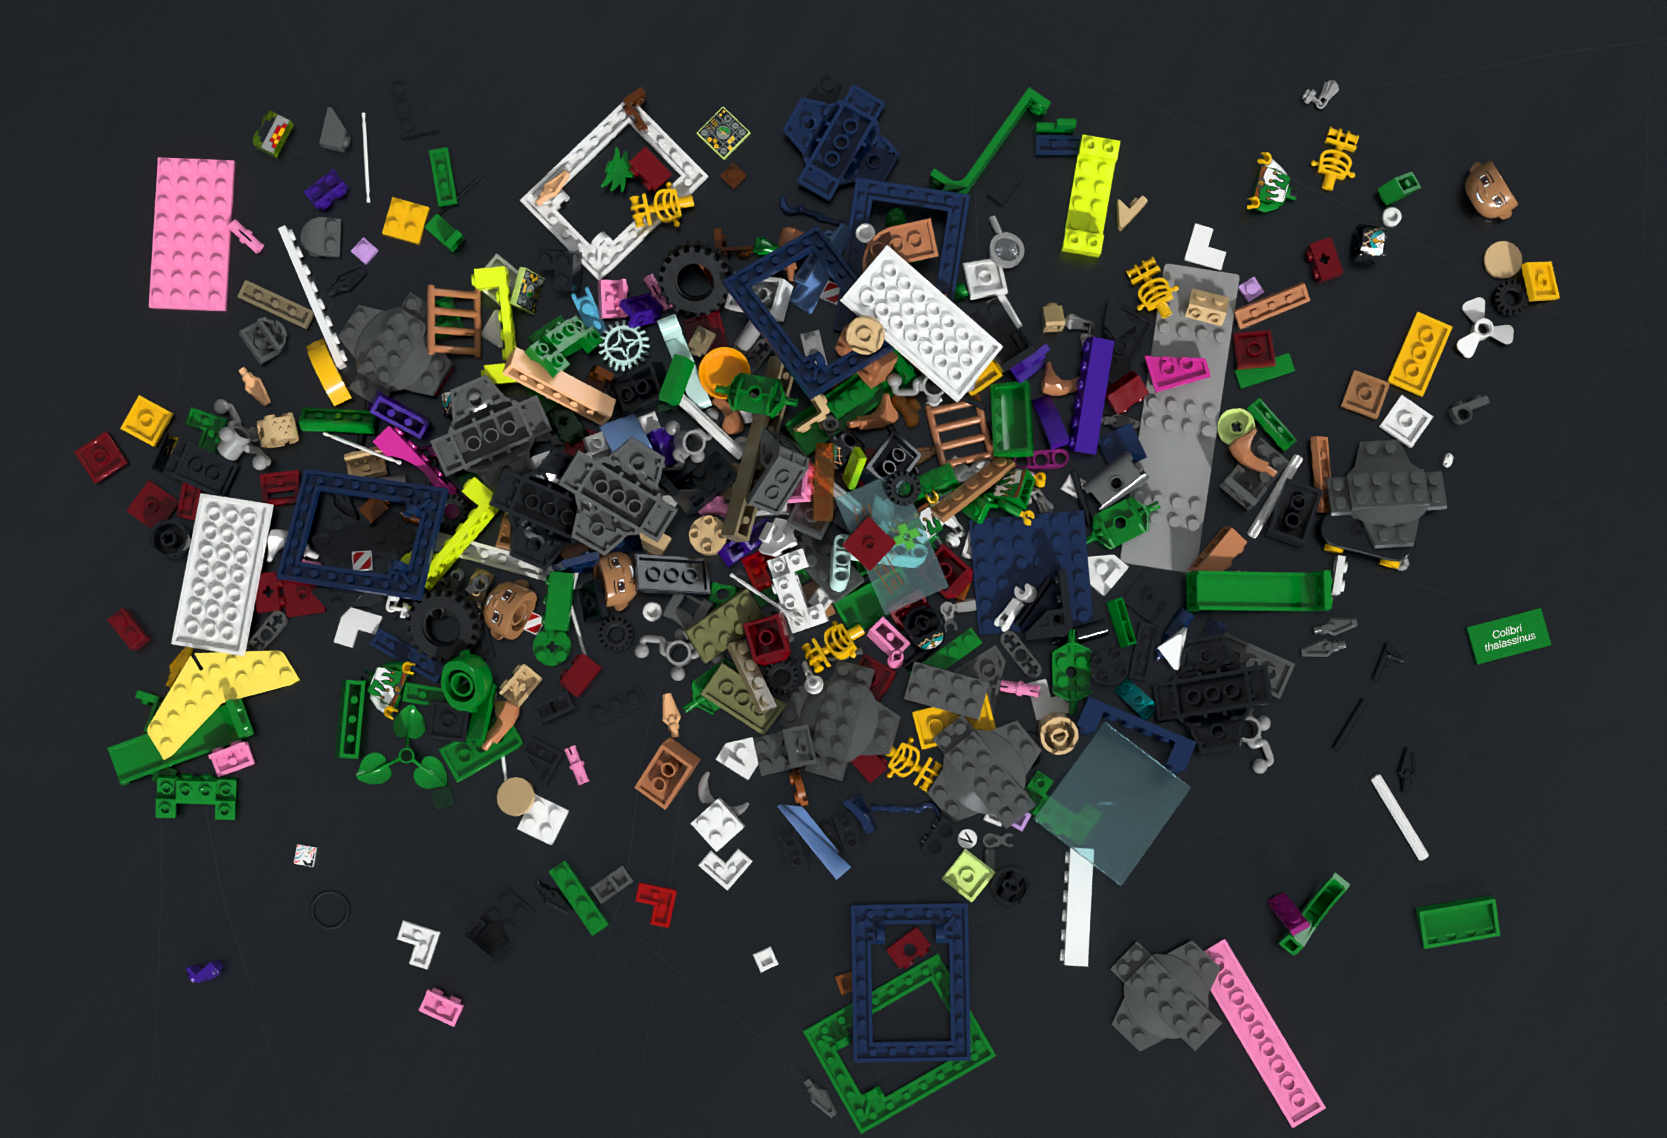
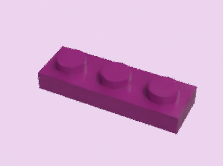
M1284 892L1267 901L1270 908L1293 936L1310 927L1306 918Z

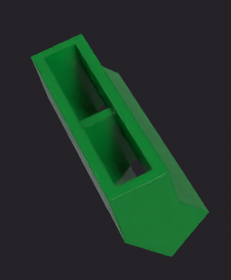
M674 354L659 393L660 401L667 402L672 406L680 404L695 362L687 357Z
M1123 597L1106 602L1119 649L1136 644V638Z

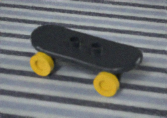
M1328 512L1320 523L1321 536L1328 543L1325 544L1324 550L1330 553L1342 555L1343 550L1380 558V565L1398 569L1400 564L1398 561L1408 558L1415 548L1414 542V545L1410 547L1374 549L1364 530L1362 521L1359 519L1355 520L1351 515L1331 516L1330 512Z

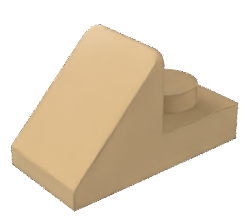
M1143 195L1140 199L1135 198L1129 204L1130 209L1118 199L1116 207L1118 230L1120 232L1147 204L1148 200Z

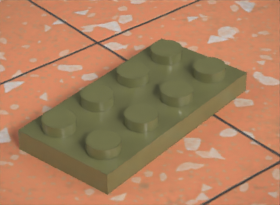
M744 588L684 630L702 662L707 663L726 650V646L729 643L736 642L746 635L744 623L764 618L765 616L748 588Z
M721 662L700 692V695L763 736L786 706L785 702L771 694L777 707L773 711L758 714L739 672L724 662Z

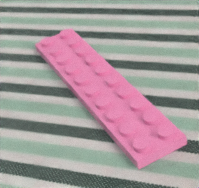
M1222 939L1205 949L1204 952L1221 967L1210 992L1290 1126L1294 1128L1324 1110L1326 1107L1226 940Z

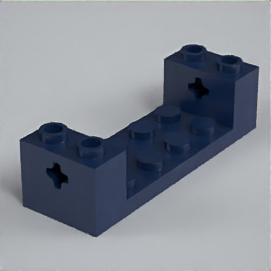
M1088 696L1085 698L1075 722L1079 733L1084 735L1095 733L1102 714H1104L1103 718L1112 722L1119 720L1122 722L1121 725L1126 728L1140 729V734L1148 737L1154 735L1157 737V741L1170 744L1162 764L1166 765V770L1173 773L1185 771L1197 742Z

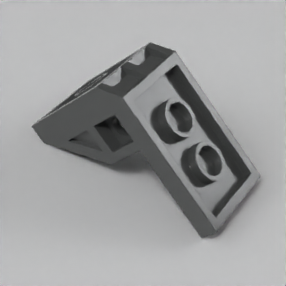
M764 428L761 433L760 462L766 469L748 495L746 502L749 505L778 516L807 472L809 458L794 440Z
M1261 437L1251 447V452L1254 456L1268 462L1269 466L1277 470L1276 475L1272 477L1266 472L1260 473L1239 462L1219 485L1220 488L1248 511L1257 504L1267 491V488L1289 463L1285 457Z
M808 725L787 728L777 733L753 738L761 776L817 763Z

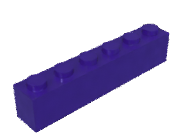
M1086 337L1083 343L1082 350L1084 353L1079 365L1081 371L1080 378L1076 383L1078 390L1077 397H1075L1073 407L1075 408L1074 415L1070 420L1071 434L1068 436V451L1096 455L1114 341Z

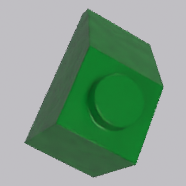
M1411 171L1393 178L1377 190L1380 193L1381 200L1386 205H1389L1417 191L1421 186Z

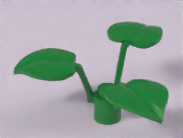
M413 704L402 709L393 723L395 735L400 738L406 737L405 748L400 750L398 758L386 763V758L382 754H368L362 760L356 774L359 780L368 784H382L389 780L392 775L391 769L388 766L401 761L402 763L413 762L418 766L414 771V779L420 787L433 789L447 785L446 770L437 758L427 756L420 764L414 759V752L409 748V737L417 739L423 735L426 729L424 717Z

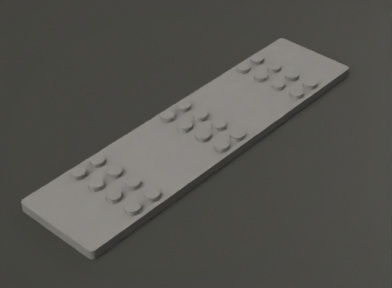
M1165 264L1162 278L1168 281L1170 288L1177 285L1179 289L1178 291H1172L1173 299L1167 302L1172 311L1169 317L1162 318L1157 310L1150 356L1206 358L1211 377L1155 393L1149 372L1147 374L1146 388L1149 394L1143 400L1138 439L1147 458L1134 464L1140 472L1144 469L1149 479L1133 490L1129 497L1132 496L1147 506L1158 501L1159 504L1153 506V508L1158 505L1161 508L1151 512L1148 532L1122 544L1120 560L1126 564L1188 573L1190 572L1188 568L1199 555L1239 275ZM1192 288L1229 297L1227 313L1222 326L1185 317Z

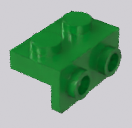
M983 492L961 509V511L976 523L982 524L990 507L998 508L999 505L994 501V497Z

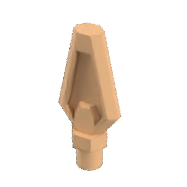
M564 170L544 184L543 191L534 202L541 206L549 198L556 197L570 177V174Z
M245 367L241 368L239 372L242 375V380L245 382V390L263 406L270 404L271 400L261 378L254 377Z
M671 693L663 694V722L668 725L671 737L677 738L679 737L678 729L680 728L678 723L681 715Z

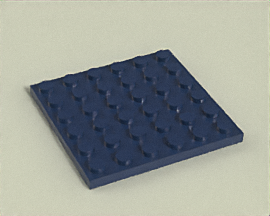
M1084 510L1034 514V519L1027 517V519L1031 520V525L1029 526L1023 523L1021 516L984 519L982 524L969 520L978 635L1004 633L1000 626L994 625V621L1004 611L1013 597L1017 598L1014 594L1015 587L1017 586L1025 592V585L1028 583L1037 591L1046 577L1053 580V574H1056L1055 569L1067 570L1073 627L1093 622ZM1053 582L1051 583L1023 625L1019 628L1014 623L1028 604L1022 602L1024 606L1007 631H1024L1044 609L1059 608V605L1055 603V593H1058L1057 586ZM1058 615L1054 617L1055 622L1058 621Z

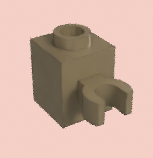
M698 326L688 344L689 349H691L690 353L697 357L705 356L712 347L716 334Z

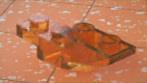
M816 443L813 521H833L836 443Z

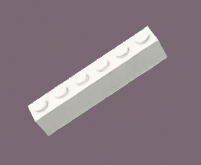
M1069 848V852H1065V863H1068V871H1064V883H1067V891L1063 890V902H1066V910H1062V922H1065V929H1061V941H1064V949H1060V961H1063V965L1088 967L1094 849Z

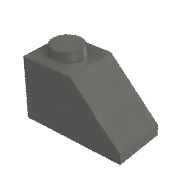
M328 107L319 143L323 148L345 152L346 147H349L350 136L332 107Z

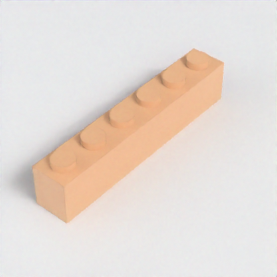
M517 347L508 355L502 374L601 426L611 418L616 399L563 371L552 378L539 363L531 360L524 350Z

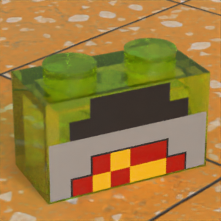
M269 111L268 115L265 114L262 119V127L253 136V145L257 149L277 158L294 124L289 119Z

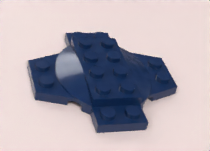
M854 84L844 100H839L832 104L801 97L782 130L802 153L805 168L797 183L830 201L839 185L855 183L856 177L885 182L900 156V153L880 134L877 118L886 102Z

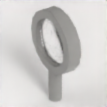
M995 215L989 217L995 233L988 246L990 259L1002 268H1012L1018 265L1025 251L1022 241L1012 233H1003Z

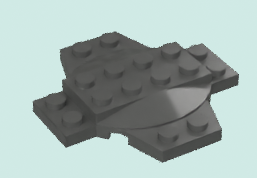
M411 292L400 308L397 307L388 311L358 305L338 336L356 359L357 372H359L348 389L371 402L376 391L388 397L392 393H398L403 389L434 396L454 365L445 353L435 352L432 355L428 354L427 302ZM435 315V325L441 315Z
M486 375L450 389L453 420L449 426L448 433L430 440L445 476L465 469L476 473L494 492L503 469L520 476L531 472L530 449L534 439L552 431L538 396L534 395L520 402L505 397Z
M630 437L609 456L593 459L578 450L558 481L560 486L575 494L577 511L571 537L604 556L628 535L642 533L658 543L678 511L677 508L661 499L658 487L665 456L633 437Z
M1398 439L1360 442L1355 467L1347 473V476L1327 478L1326 480L1331 516L1351 515L1355 520H1361L1374 549L1413 546L1419 518L1427 510L1447 508L1442 471L1424 472V469H1419L1411 464Z
M837 660L833 676L823 682V689L820 693L811 694L806 691L805 686H796L794 690L788 693L785 702L786 706L783 709L779 724L786 729L804 725L809 726L817 763L807 765L805 771L843 781L847 764L855 760L859 755H888L891 753L901 717L875 700L870 690L875 673L874 669Z
M961 715L933 738L945 755L943 769L930 788L928 795L951 823L978 813L993 814L1007 829L1037 805L1026 792L1025 784L1026 775L1042 749L1018 720L987 731L975 729L966 717Z
M1193 940L1167 954H1150L1136 941L1110 968L1124 982V999L1111 1025L1139 1052L1166 1038H1182L1196 1051L1222 1024L1208 1009V994L1221 967Z

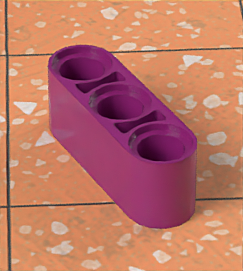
M1063 449L1034 451V456L1023 457L1027 462L1025 466L1017 464L1016 459L1018 457H1014L1013 461L1016 465L1015 469H1028L1029 471L1057 469L1067 464L1069 455ZM1056 454L1064 456L1065 460L1063 463L1055 461ZM1041 455L1045 458L1046 462L1043 465H1039L1035 458Z

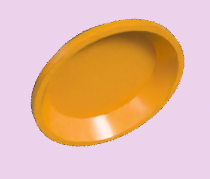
M729 347L716 348L707 353L702 359L698 371L703 389L709 395L718 399H728V396L716 393V385H730L733 378L739 373L751 374L750 365L745 356L736 349Z

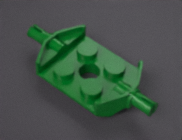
M739 373L733 378L730 385H716L715 388L716 393L728 396L733 412L735 410L767 415L773 419L784 405L797 407L798 403L797 398H790L785 395L780 379ZM753 390H760L759 396L755 398L750 396Z
M1131 496L1093 515V532L1086 536L1087 544L1098 540L1111 550L1148 532L1150 514L1161 508L1160 505L1153 508L1159 502L1156 501L1147 506ZM1119 517L1126 520V525L1122 529L1117 528L1115 525V521Z
M1075 629L1069 631L1067 634L1068 641L1065 644L1052 650V694L1069 703V715L1077 714V701L1092 693L1090 691L1089 667L1090 652L1092 650L1076 643ZM1069 666L1075 670V674L1071 678L1066 675V669Z
M727 658L721 661L738 671L733 661ZM721 662L691 681V701L682 706L686 713L695 707H699L713 715L714 711L720 708L700 695V692Z

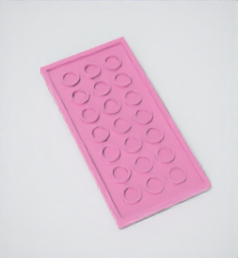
M158 157L149 308L226 311L231 230L228 229V226L232 222L234 160Z

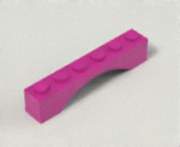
M389 425L373 441L386 456L401 458L417 466L424 472L433 486L447 488L449 490L448 494H458L461 496L456 491L458 489L456 485L451 481L447 482L443 478L444 473L438 467L434 468L430 464L431 460L424 453L420 454L416 450V444L410 439L407 441L402 436L404 432L400 428ZM462 495L464 499L468 501L467 504L468 506H470L471 510V501L465 495ZM455 504L447 505L445 508L446 516L451 519L457 518L459 508Z

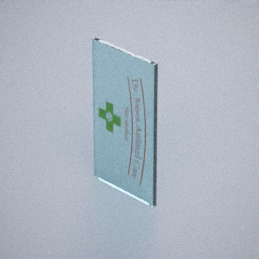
M891 474L835 498L850 535L868 516L896 542L871 571L864 566L885 615L949 587L914 504L900 506L890 501L888 496H886V480L889 479ZM900 481L896 485V492L901 496L909 493L904 481Z

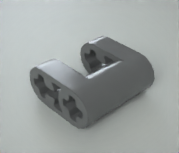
M674 594L663 613V617L687 629L709 614L714 604L704 599L694 615L682 608L688 595Z

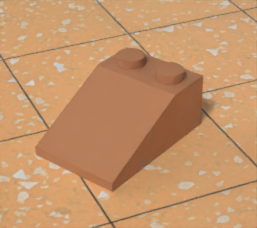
M669 737L661 744L634 788L666 810L701 759Z

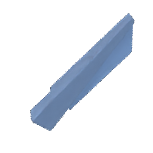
M841 223L839 228L833 232L830 230L824 232V235L840 255L846 246L849 229L844 223ZM813 253L808 255L794 276L793 280L798 285L792 291L789 300L809 314H812L830 278L828 272Z
M782 804L777 806L836 880L851 868L837 854L839 851L803 807Z

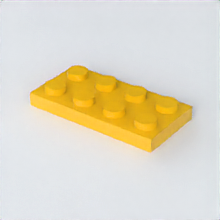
M1417 312L1387 382L1422 397L1452 330V326Z
M986 693L979 720L965 717L975 729L990 731L995 729L996 725L988 694ZM935 707L912 712L922 750L938 746L933 738L961 715Z

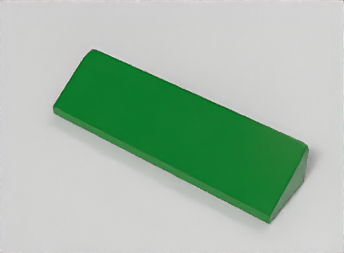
M303 407L299 418V425L302 431L375 434L377 416L370 413L369 410Z

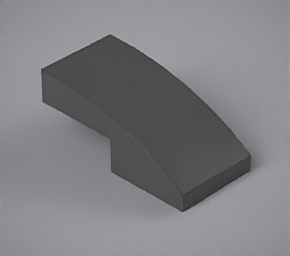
M621 866L589 890L601 905L634 881L625 868Z

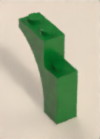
M1337 873L1332 874L1314 891L1306 906L1300 910L1310 927L1294 936L1287 929L1279 945L1295 956L1304 948L1321 920L1345 893L1350 884Z

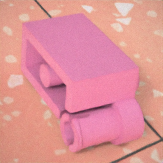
M882 617L869 630L867 636L888 656L887 665L895 670L902 665L903 653L911 643Z

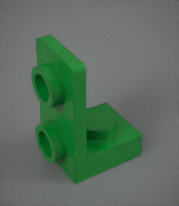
M438 214L425 226L452 253L465 240L463 234L455 230Z
M137 690L135 698L141 699L140 703L151 706L153 703L144 733L147 734V728L163 703L164 698Z

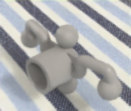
M892 373L887 378L893 394L897 396H915L919 391H924L927 401L936 404L940 401L941 395L944 394V391L939 386L927 384L926 381L929 378L924 373L914 378L912 388H899L902 383V377L898 373ZM975 382L973 383V385L969 388V390H968L967 392H970V391H972V390L974 389V387H975Z
M224 399L215 401L214 410L219 414H224L228 411L233 420L229 421L227 427L222 428L219 432L221 439L217 444L219 453L229 460H237L243 451L250 454L254 453L257 455L252 461L255 469L263 470L269 466L271 459L259 447L252 444V442L259 441L257 427H251L247 430L241 426V419L234 405Z
M714 408L705 410L704 413L721 428V421L718 418L717 410ZM669 421L665 426V430L669 435H675V449L672 454L677 463L673 467H684L685 459L689 455L694 463L702 462L705 458L703 450L706 441L711 440L713 436L701 428L680 431V425L677 421ZM688 435L692 438V445L689 449H687L685 444Z
M678 628L675 631L674 638L676 641L674 642L666 641L662 636L643 635L634 648V653L638 658H645L649 654L646 642L659 643L660 654L666 656L669 662L675 665L670 672L672 679L675 681H681L685 677L686 673L682 666L687 665L691 659L699 657L693 645L685 643L688 637L684 632L686 630L684 628ZM678 646L684 647L688 652L687 658L682 662H676L672 658V651ZM721 652L711 662L717 665L726 659V656Z
M1251 712L1245 722L1252 725L1253 734L1249 738L1243 737L1242 742H1247L1248 746L1253 749L1262 747L1266 760L1259 758L1254 760L1252 764L1254 772L1262 774L1267 770V767L1274 763V756L1268 741L1261 737V731L1269 729L1271 721L1264 715L1255 719Z

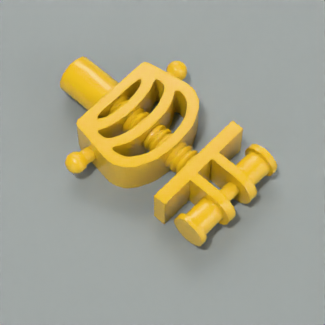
M1330 126L1327 136L1330 135L1336 137V139L1327 137L1324 143L1334 146L1335 150L1324 151L1320 155L1318 162L1315 160L1311 161L1312 166H1318L1317 172L1325 175L1322 184L1323 189L1332 191L1336 179L1344 180L1347 175L1350 178L1355 177V173L1349 171L1352 166V160L1342 150L1354 152L1359 135L1350 134V131L1344 134L1342 129L1339 128L1337 130ZM1340 137L1345 138L1344 142L1339 141ZM1326 155H1333L1332 158H1324Z
M667 182V189H661L656 192L654 204L648 205L646 193L642 194L644 204H639V196L630 197L629 199L632 203L630 208L632 211L635 210V214L632 215L636 222L635 228L645 226L643 217H647L648 226H652L650 217L652 212H656L657 217L663 223L673 221L674 226L679 227L680 223L677 219L682 218L680 209L694 206L692 195L678 198L676 189H671L672 184ZM670 194V201L666 202V197ZM663 195V203L658 204L657 200L659 196ZM644 208H645V212H643V213H640V212H639V209H644ZM668 209H672L674 215H671L668 212ZM663 210L668 218L663 217L659 212Z
M1152 256L1147 261H1141L1143 265L1140 267L1135 264L1134 268L1129 271L1126 270L1129 278L1132 279L1130 281L1133 286L1145 282L1138 291V297L1142 304L1137 306V310H1142L1144 306L1148 311L1157 308L1161 317L1167 318L1172 314L1167 302L1173 299L1172 291H1178L1179 287L1175 285L1170 288L1168 281L1164 278L1152 279L1153 276L1161 272ZM1146 269L1147 272L1141 274L1140 271Z
M833 621V627L827 629L824 633L826 646L821 648L815 638L811 639L815 648L812 649L810 643L802 646V650L806 653L805 657L810 659L809 664L814 667L815 673L823 671L824 667L820 664L822 661H824L828 668L831 667L825 656L829 652L840 660L846 659L848 656H851V658L856 657L854 651L857 650V647L853 640L865 634L860 624L847 631L842 623L838 624L837 621ZM839 648L841 652H836L834 649Z
M912 737L908 738L907 744L901 743L898 749L892 746L891 753L886 755L891 758L888 764L891 771L887 773V777L891 778L894 773L899 777H906L915 771L919 775L913 785L917 786L920 779L923 778L925 781L919 788L928 793L931 784H934L932 779L934 776H939L938 773L943 768V765L935 761L933 768L929 769L928 766L933 760L931 757L928 758L924 767L918 765L920 752L917 748L911 746L914 742ZM906 748L909 749L908 757L904 755ZM912 750L916 753V761L914 762L911 759ZM899 762L903 764L899 769L894 768ZM906 766L911 769L907 773H900ZM925 771L931 773L929 778L924 776Z

